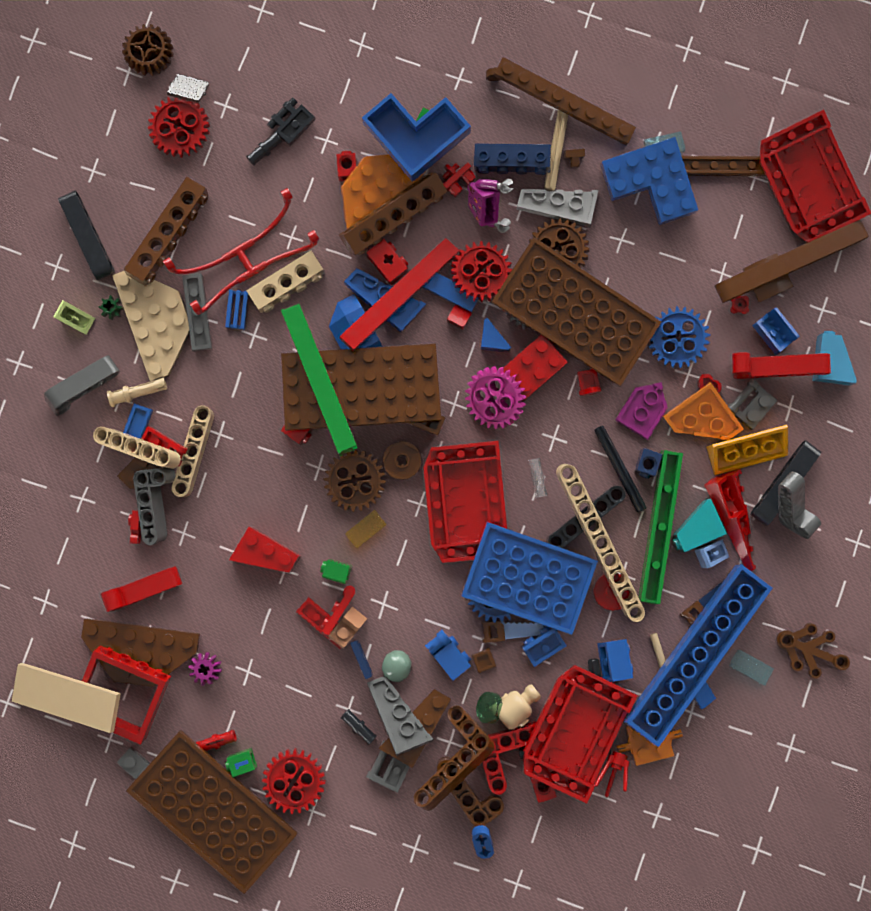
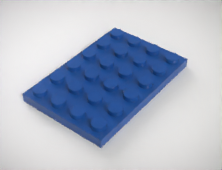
M487 522L461 596L572 635L598 561Z

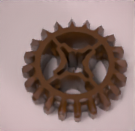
M143 24L142 29L135 26L136 31L129 30L131 36H125L126 43H122L124 48L122 54L125 56V62L129 63L130 69H134L138 74L141 72L146 76L149 72L153 76L154 71L160 74V68L166 69L165 63L171 64L169 57L174 55L171 51L174 49L171 44V38L167 36L166 31H162L158 26L155 29L152 24L148 28ZM153 40H159L162 43V48L155 45ZM134 52H137L139 55H141L142 61H139L134 57Z

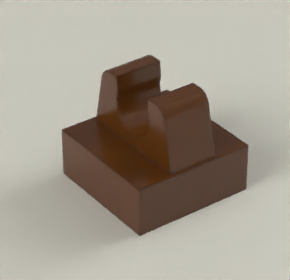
M585 149L565 150L564 158H570V167H580V157H585Z

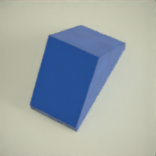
M486 318L483 323L481 350L509 352L511 346L490 320Z

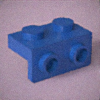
M777 307L752 325L775 355L800 337Z
M546 626L539 631L541 634L537 637L531 636L523 641L525 645L521 647L534 667L567 646L557 629Z

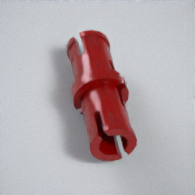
M231 730L219 735L213 734L212 737L197 741L196 744L204 751L214 748L218 750L223 745L236 742L237 736L235 731Z

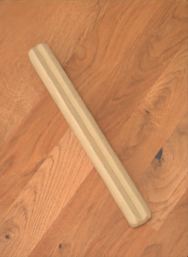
M559 110L557 112L551 146L550 173L546 174L544 188L548 191H554L556 187L568 115Z

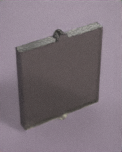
M177 74L174 81L170 82L171 86L167 91V95L199 104L202 97L206 95L209 82Z

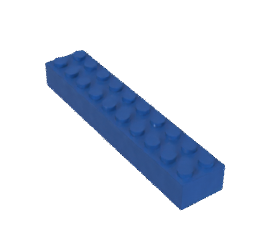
M742 564L735 565L633 705L630 713L625 716L623 722L650 743L659 747L770 593L772 587Z

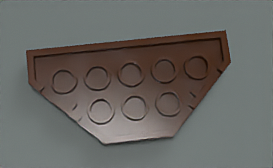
M84 618L81 638L92 653L100 645L105 648L110 647L114 652L127 654L131 659L137 662L143 661L149 667L161 669L163 673L169 675L197 654L200 633ZM100 659L98 660L113 682L148 687L156 685Z

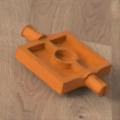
M626 726L627 743L616 746L619 749V753L630 751L634 757L635 765L638 766L673 757L672 740L683 737V735L679 734L682 733L681 729L669 732L661 745L657 747L630 726Z

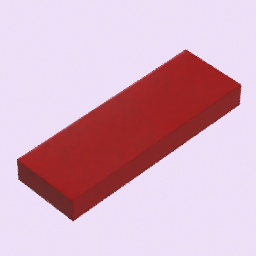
M310 597L296 611L320 633L323 630L320 626L325 618H331V615ZM326 637L337 648L341 649V647L338 644H336L332 639Z

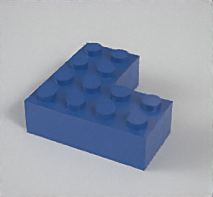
M392 93L362 117L363 125L412 182L471 133L470 124L446 97L418 121L413 119Z
M676 137L601 162V170L611 201L648 189L659 225L695 214L698 211Z

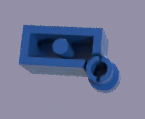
M440 630L434 639L425 644V647L429 649V652L449 677L455 680L471 667L469 663L471 658L465 651L460 652L457 648L459 643L453 636L449 637L443 630Z

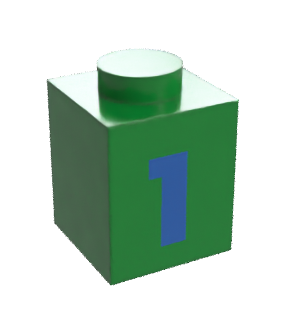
M252 748L234 753L226 758V769L232 774V777L257 768Z

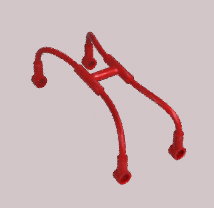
M288 188L280 192L285 205L277 218L258 236L245 241L222 255L221 258L190 269H176L170 257L163 260L169 272L189 274L206 270L238 256L247 270L224 287L203 308L200 307L197 300L191 302L190 306L195 314L199 315L207 311L233 286L238 283L241 284L266 269L268 265L283 258L307 251L317 245L319 237L312 230L307 233L310 240L309 245L280 254L254 267L245 255L244 251L254 246V243L267 235L286 214L293 198Z

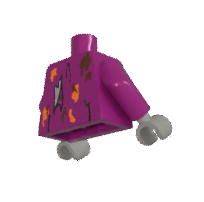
M479 179L467 186L469 191V209L481 227L487 225L494 228L496 226L501 233H505L510 228L511 221L504 218L501 222L498 221L500 199L498 189L503 194L512 191L513 188L508 187L513 183L511 179H507L503 183H499L496 180Z

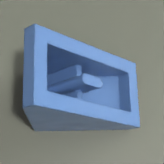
M723 539L695 550L701 568H710L729 558Z

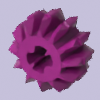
M206 652L204 656L202 653H199L197 655L198 659H191L195 665H189L188 668L194 670L189 676L196 675L195 683L201 679V686L206 684V680L211 685L213 684V679H219L216 673L222 672L221 668H217L221 661L215 663L214 660L217 656L213 655L210 659L209 652ZM208 666L209 670L203 672L201 668Z

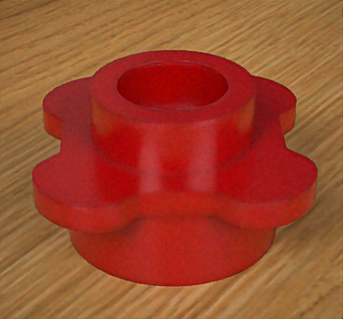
M739 296L731 300V313L747 314L749 312L748 296Z

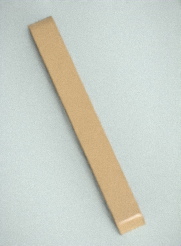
M561 464L556 470L558 480L624 615L633 622L641 621L645 616V610L576 468L569 464ZM568 467L571 474L568 478H564L562 472ZM577 485L579 487V493L573 496L571 494V488ZM582 503H586L588 506L587 511L581 513L579 509ZM594 520L596 527L593 530H589L588 524ZM603 538L604 545L598 548L597 540ZM609 555H612V557H613L612 563L609 564V565H606V564H605V559H606V557L609 556ZM621 573V579L618 582H614V575ZM625 590H629L628 598L622 599V593ZM637 607V614L635 616H631L630 611L633 608Z

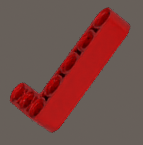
M738 352L732 354V374L734 379L831 374V358L828 353L750 357L748 352Z
M537 721L527 723L521 728L518 726L512 730L506 729L488 735L494 742V750L482 763L492 793L500 795L507 788L498 754L526 746ZM521 731H528L529 737L522 740L519 738ZM509 736L511 741L507 745H502L500 743L501 738ZM494 760L497 762V767L489 769L487 763ZM495 780L503 782L500 788H494L492 783Z

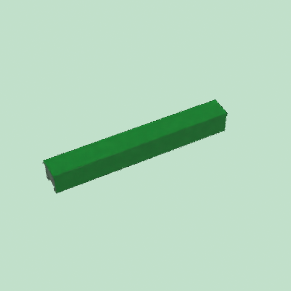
M297 304L287 309H281L338 454L343 456V454L357 449V445L301 306Z
M661 450L662 457L658 467L638 595L640 602L660 604L683 459V453Z

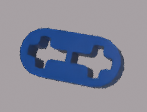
M483 825L474 827L472 830V841L477 856L483 859L490 858L494 854V848L489 829Z

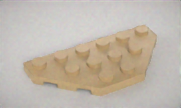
M125 271L112 275L149 380L155 381L170 376L173 370L172 367L183 349L188 334H190L187 311L180 292L156 280L145 287L127 276Z

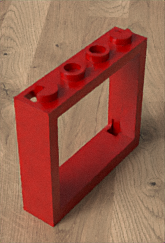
M100 645L92 653L82 679L83 682L90 684L100 659L158 685L142 727L116 717L113 733L141 745L148 736L171 676L163 673L161 669L149 667L143 661L137 662L127 654H119L110 647L105 648Z

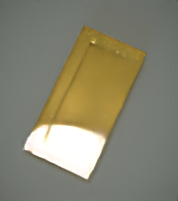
M374 510L345 534L353 545L359 548L387 524L377 511Z

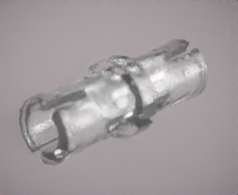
M540 458L528 460L532 476L530 480L533 481L535 497L548 496L544 481L546 477L543 475Z

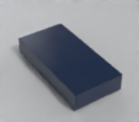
M359 640L352 641L350 645L365 679L372 677L373 672Z

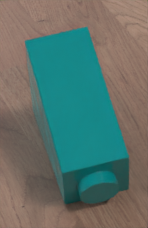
M711 498L703 500L673 534V544L676 550L687 552L727 534Z

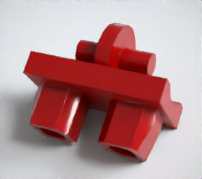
M468 162L457 172L456 170L459 168L457 163L452 167L449 164L444 166L446 172L442 175L445 180L449 176L451 178L443 185L447 192L454 197H457L463 191L457 182L462 179L469 185L476 179L471 171L472 166Z

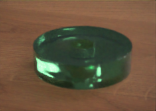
M484 692L479 697L476 713L482 723L494 724L499 720V714L503 705L499 694Z

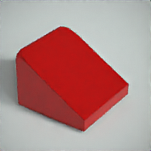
M455 304L447 318V322L464 330L472 313Z

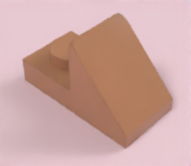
M351 607L328 637L341 648H344L367 618L354 607Z

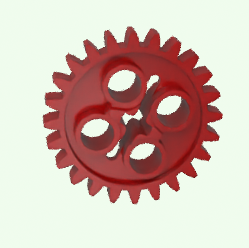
M175 95L174 101L167 97L168 103L161 100V107L155 105L157 112H150L154 119H148L152 125L147 128L151 131L149 136L151 139H154L152 141L154 145H158L157 148L160 151L164 149L166 155L171 151L173 157L179 153L180 157L183 158L184 152L190 156V150L197 153L196 147L203 148L201 141H207L204 135L210 134L209 130L206 129L210 127V124L207 122L209 118L207 114H204V108H200L198 102L194 104L192 98L187 102L185 96L179 100L177 95ZM173 112H179L176 117H171ZM189 120H196L193 125H187ZM170 128L169 133L162 134L164 129ZM182 136H187L186 141L179 142Z
M480 241L479 246L473 242L472 248L466 244L465 251L460 249L459 255H455V261L451 265L453 267L451 274L454 275L452 281H457L455 288L461 287L460 294L467 293L466 299L471 295L474 302L477 297H480L481 302H483L484 297L490 302L491 296H496L511 273L512 269H509V267H511L512 263L506 262L508 255L502 256L503 249L496 251L497 245L491 248L490 242L486 246H483L482 241ZM482 256L486 260L481 262L477 259V257ZM470 269L473 273L466 274L463 270ZM496 269L499 271V274H492L490 270ZM476 277V279H475V281H474L473 283H470V282H469V281L473 280V279ZM484 282L486 286L480 287L477 283Z
M295 748L293 754H291L289 749H287L285 756L282 752H279V759L273 756L272 762L274 764L268 763L266 765L270 770L263 771V774L267 776L262 779V782L267 783L262 788V790H268L265 798L272 797L269 804L276 802V809L282 806L283 813L286 812L287 808L290 809L291 814L294 813L295 809L300 814L302 807L308 811L309 803L313 806L316 805L314 798L320 800L321 795L318 792H324V788L320 786L326 783V780L321 779V777L325 776V772H319L322 765L316 766L318 758L310 759L312 753L308 754L307 757L304 756L305 750L298 754L297 748ZM293 763L296 770L294 772L288 771L286 764ZM303 766L304 769L298 777L297 783L293 785L288 795L284 796V792L291 783V779L294 778L299 768ZM306 773L310 774L312 776V781L305 782L302 778V775ZM276 781H284L285 788H278L276 786ZM292 791H299L302 797L295 799L292 796Z

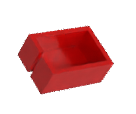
M540 335L503 367V373L510 370V377L517 375L515 382L521 381L519 388H525L521 392V395L526 396L525 399L521 400L524 402L566 366L568 362L547 338Z

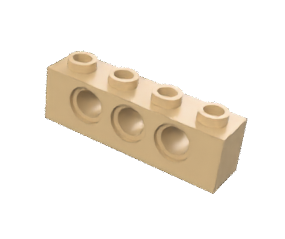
M309 251L246 291L260 313H267L278 302L283 303L290 299V295L294 292L299 293L306 289V285L313 281L315 283L322 279V275L325 272L313 252ZM301 270L308 271L305 277H299L298 273ZM291 280L292 284L289 287L285 288L282 286L283 281ZM275 290L276 293L273 297H266L267 291Z

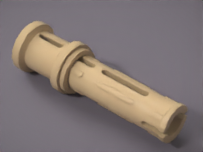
M161 378L130 388L124 386L120 390L107 391V397L111 407H115L116 404L129 403L134 398L166 390L167 385L165 379Z

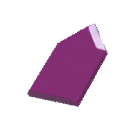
M662 382L635 388L615 421L643 439L648 440L668 408Z

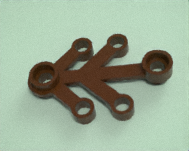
M807 623L803 629L795 632L783 630L777 635V644L780 648L787 650L791 660L790 667L795 671H801L804 667L803 662L798 659L795 648L802 651L809 667L808 674L815 679L821 676L822 671L817 667L813 655L833 663V666L839 670H846L850 666V659L846 655L837 654L835 656L815 648L826 642H833L835 634L832 631L826 630L821 636L805 643L798 641V639L806 635L816 634L817 626L815 624ZM809 626H813V632L811 633L808 631ZM828 633L831 634L830 640L826 639V635ZM785 636L789 638L787 643L783 642ZM839 658L843 661L841 665L837 664ZM795 662L800 663V666L797 669L794 667ZM814 669H817L818 671L816 676H813L812 671Z

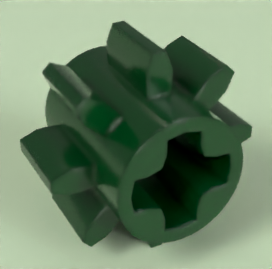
M109 295V299H101L103 303L98 308L103 310L101 314L103 317L108 315L110 320H113L114 316L121 317L119 313L124 308L118 305L121 303L120 299L117 298L114 301L111 295ZM114 305V308H111V311H109L108 308Z

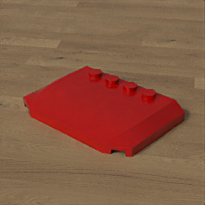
M824 109L760 141V165L791 231L806 243L871 214L865 197H862L832 133V126Z
M499 441L431 447L423 467L431 545L442 563L474 560L487 522L507 529Z
M577 665L572 666L557 678L523 750L524 774L587 804L595 788L594 783L626 714L630 713L638 695Z

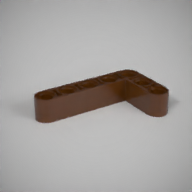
M457 705L452 706L448 710V719L468 743L415 793V804L426 811L433 810L494 750L492 739L467 711ZM459 713H462L461 718L459 720H456V716ZM474 726V731L468 734L469 728ZM486 740L485 747L480 749L481 742ZM472 754L471 760L466 762V757ZM457 768L456 775L451 776L453 769ZM443 782L442 788L437 790V785ZM428 796L427 803L423 804L424 797Z

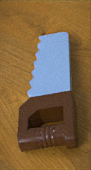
M493 621L483 622L484 639H482V643L538 636L541 634L539 631L543 629V625L536 622L534 624L532 622L528 624L526 622L523 624L521 622L517 624L515 622L511 624L507 622L505 624L500 621L495 623ZM494 625L496 627V638L491 637L490 626Z

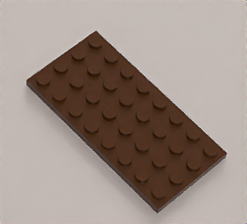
M534 237L491 302L618 386L622 385L661 324L660 320Z
M436 344L357 348L354 352L351 349L319 351L349 427L441 421ZM298 352L281 353L285 430L328 428Z
M182 730L172 738L126 790L127 793L243 894L249 890L298 833L239 780L232 777L231 773Z

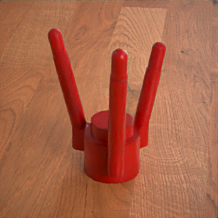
M616 751L609 755L604 768L594 784L595 787H598L609 766L613 768L605 793L606 798H608L617 770L622 771V768H624L623 791H627L630 761H627V755Z

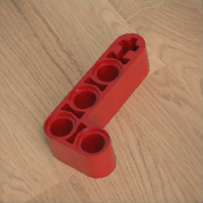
M173 566L124 586L105 591L100 595L106 611L111 612L180 586L183 583L177 567Z

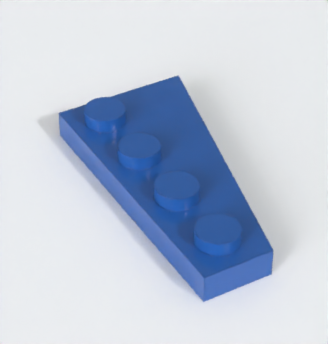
M357 268L344 281V285L370 307L393 287L378 281L377 278ZM410 298L387 321L399 332H402L426 306V303Z

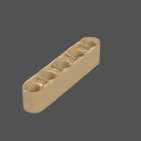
M198 406L193 413L184 443L188 451L183 455L180 467H177L176 477L172 484V492L178 497H188L193 491L214 420L213 411L206 406ZM207 410L208 417L205 420H201L200 413ZM201 428L203 435L200 438H196L194 433L197 429ZM192 447H196L197 454L191 457L189 450ZM190 465L192 468V472L189 475L184 474V467ZM184 483L186 485V491L183 494H180L178 491V487L180 484Z
M100 426L94 431L93 438L98 444L161 467L174 469L180 464V455L170 449L111 428Z

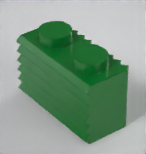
M329 559L323 561L320 572L323 573L322 578L346 584L352 565Z

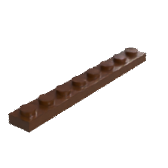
M502 57L494 73V76L626 146L636 129L635 126Z

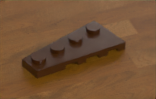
M435 689L412 712L430 735L451 698ZM388 738L378 749L413 768L425 745L396 756Z

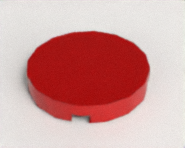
M616 573L614 575V582H618L621 579V574ZM603 574L594 584V599L598 605L606 610H620L621 607L605 574ZM625 590L622 593V599L628 598L629 590Z

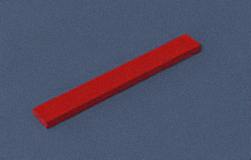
M445 238L340 335L339 339L354 352L459 253V249Z

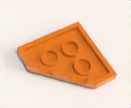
M708 383L663 416L675 433L730 440L744 430L712 383Z

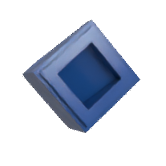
M707 682L704 683L694 697L700 709H704L716 699Z

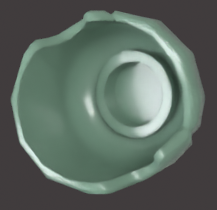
M399 650L388 653L382 663L384 676L392 682H401L406 679L412 667L409 655Z

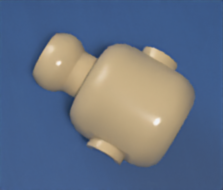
M528 685L522 694L517 691L505 693L503 697L498 699L494 712L508 729L512 730L518 726L521 728L529 721L528 718L532 714L530 705L533 702H538L541 699V695L533 685Z

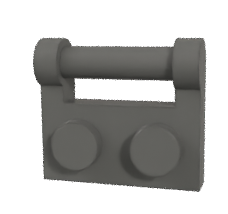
M750 379L747 382L746 388L728 407L735 417L753 430L778 400L764 390L757 381ZM754 390L757 394L741 412L738 408Z
M380 750L371 771H368L366 777L398 793L409 766L392 757L384 776H379L378 773L387 756V753Z

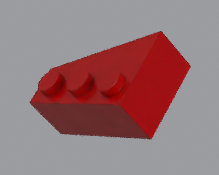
M248 527L229 560L290 573L293 571L301 555L257 529Z

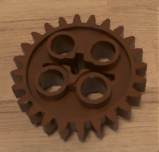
M559 218L558 223L551 219V225L544 222V228L537 227L539 233H532L534 238L542 243L551 244V249L578 267L579 265L585 267L583 260H588V255L585 253L590 252V248L585 246L589 245V240H584L586 233L580 234L582 227L575 229V222L570 226L568 219L564 224L561 218ZM560 234H566L568 236L565 240H560L558 238ZM559 247V249H562V251L559 252L555 248ZM569 250H575L577 252L574 256H568L566 254Z
M355 449L353 455L347 452V456H340L341 459L339 460L334 457L335 464L328 463L331 471H325L329 477L323 478L324 481L329 482L328 485L324 486L325 489H330L326 495L334 496L331 502L333 503L338 500L337 507L344 504L345 511L351 506L352 512H355L356 507L363 511V505L369 509V502L376 504L374 498H381L378 492L385 490L380 485L386 483V481L381 480L385 473H379V470L383 468L382 465L376 467L378 459L371 461L372 454L366 458L365 451L358 455L357 449ZM361 464L367 466V472L363 475L357 472V467ZM342 468L348 470V476L345 479H341L338 476V472ZM352 476L358 479L366 476L372 477L369 480L358 481L356 486L353 483L338 486L339 482L352 480ZM364 483L371 484L372 489L369 493L361 491V486ZM346 487H350L353 490L352 495L348 498L342 494L343 489Z

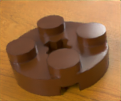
M406 441L396 442L390 445L383 455L384 467L387 473L395 479H409L419 471L421 455L413 444ZM404 455L406 456L405 460L408 462L400 466L398 465L399 461L397 458Z

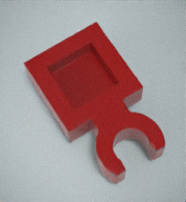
M132 510V514L128 518V525L131 526L130 543L140 544L141 527L138 511Z

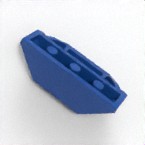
M355 294L337 302L329 325L341 350L350 348L339 339L340 335L365 313ZM374 332L358 348L383 346L376 332Z

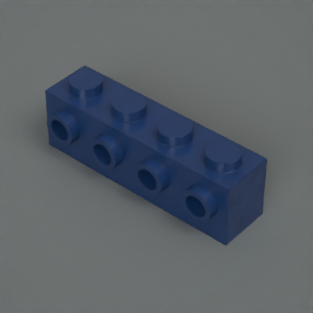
M475 143L474 169L480 174H488L489 172L508 174V172H516V174L524 175L527 172H535L537 175H545L546 172L550 173L551 144Z

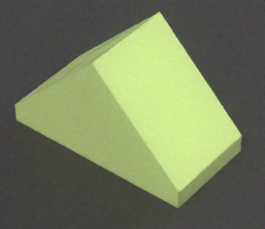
M62 300L54 315V318L86 335L95 320L91 315Z

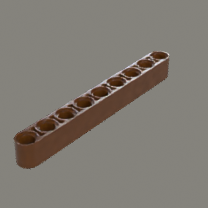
M858 220L730 277L714 287L722 303L728 302L867 239L869 235L862 221Z

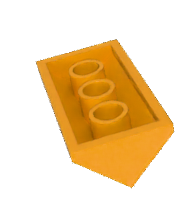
M784 425L707 446L714 475L788 456V426Z

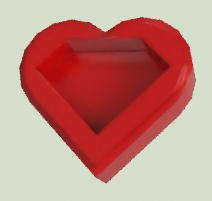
M703 374L698 378L699 390L708 383H712L718 393L722 390L721 383L718 380H713L710 374Z

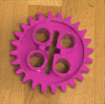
M493 366L491 369L487 367L483 371H478L477 375L471 377L473 381L467 383L471 388L465 390L466 393L470 394L465 397V400L470 401L466 407H472L473 409L470 411V414H476L475 421L479 418L481 419L480 425L487 422V428L492 427L493 424L495 429H498L500 425L502 428H505L507 424H513V420L519 419L518 414L520 415L524 412L521 407L526 406L521 401L526 398L525 395H521V392L525 390V388H519L521 381L515 382L517 375L510 377V370L503 373V367L497 370L496 366ZM495 381L500 383V389L496 387ZM481 390L485 393V398L481 396ZM505 397L510 399L511 405L506 403ZM490 407L495 409L496 414L491 412Z

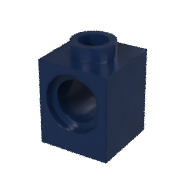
M646 448L641 449L634 471L639 473L638 476L649 479L650 476H656L662 454ZM645 459L650 460L652 463L650 470L645 469L643 466Z

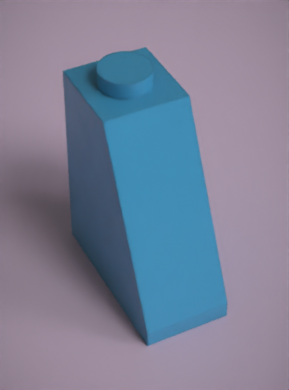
M824 331V333L817 336L815 354H830L831 374L813 375L812 381L849 386L855 384L857 379L842 335H835L836 332Z

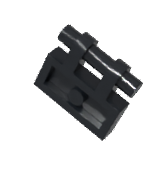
M293 97L288 102L286 101L282 105L281 110L277 114L274 113L270 117L271 120L267 123L270 129H273L276 125L280 126L276 133L289 146L316 120L315 116L302 104L295 109L294 106L298 102ZM287 113H290V117L284 122L282 119Z

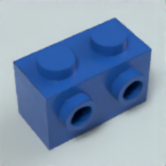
M627 639L597 643L603 679L614 682L633 678V665L630 661V647Z

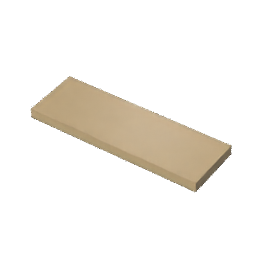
M20 663L17 667L12 702L112 733L115 729L121 693Z

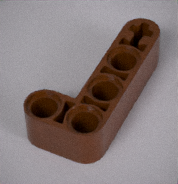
M440 758L437 762V771L442 768L443 763L446 764L451 758ZM457 768L453 769L451 776L456 775ZM466 779L462 781L460 787L455 788L451 792L474 826L486 825L504 810V803L499 795L492 794L480 802ZM464 796H471L473 801L470 804H465L462 801ZM492 801L500 803L497 809H492L489 805ZM477 812L484 814L481 820H475L473 816Z

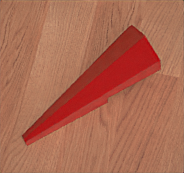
M740 468L714 477L704 486L743 565L748 570L754 571L756 565L753 564L750 553L754 550L753 546H749L748 535L751 534L747 505L744 504L741 493L745 490L744 486H740L739 475L742 474Z

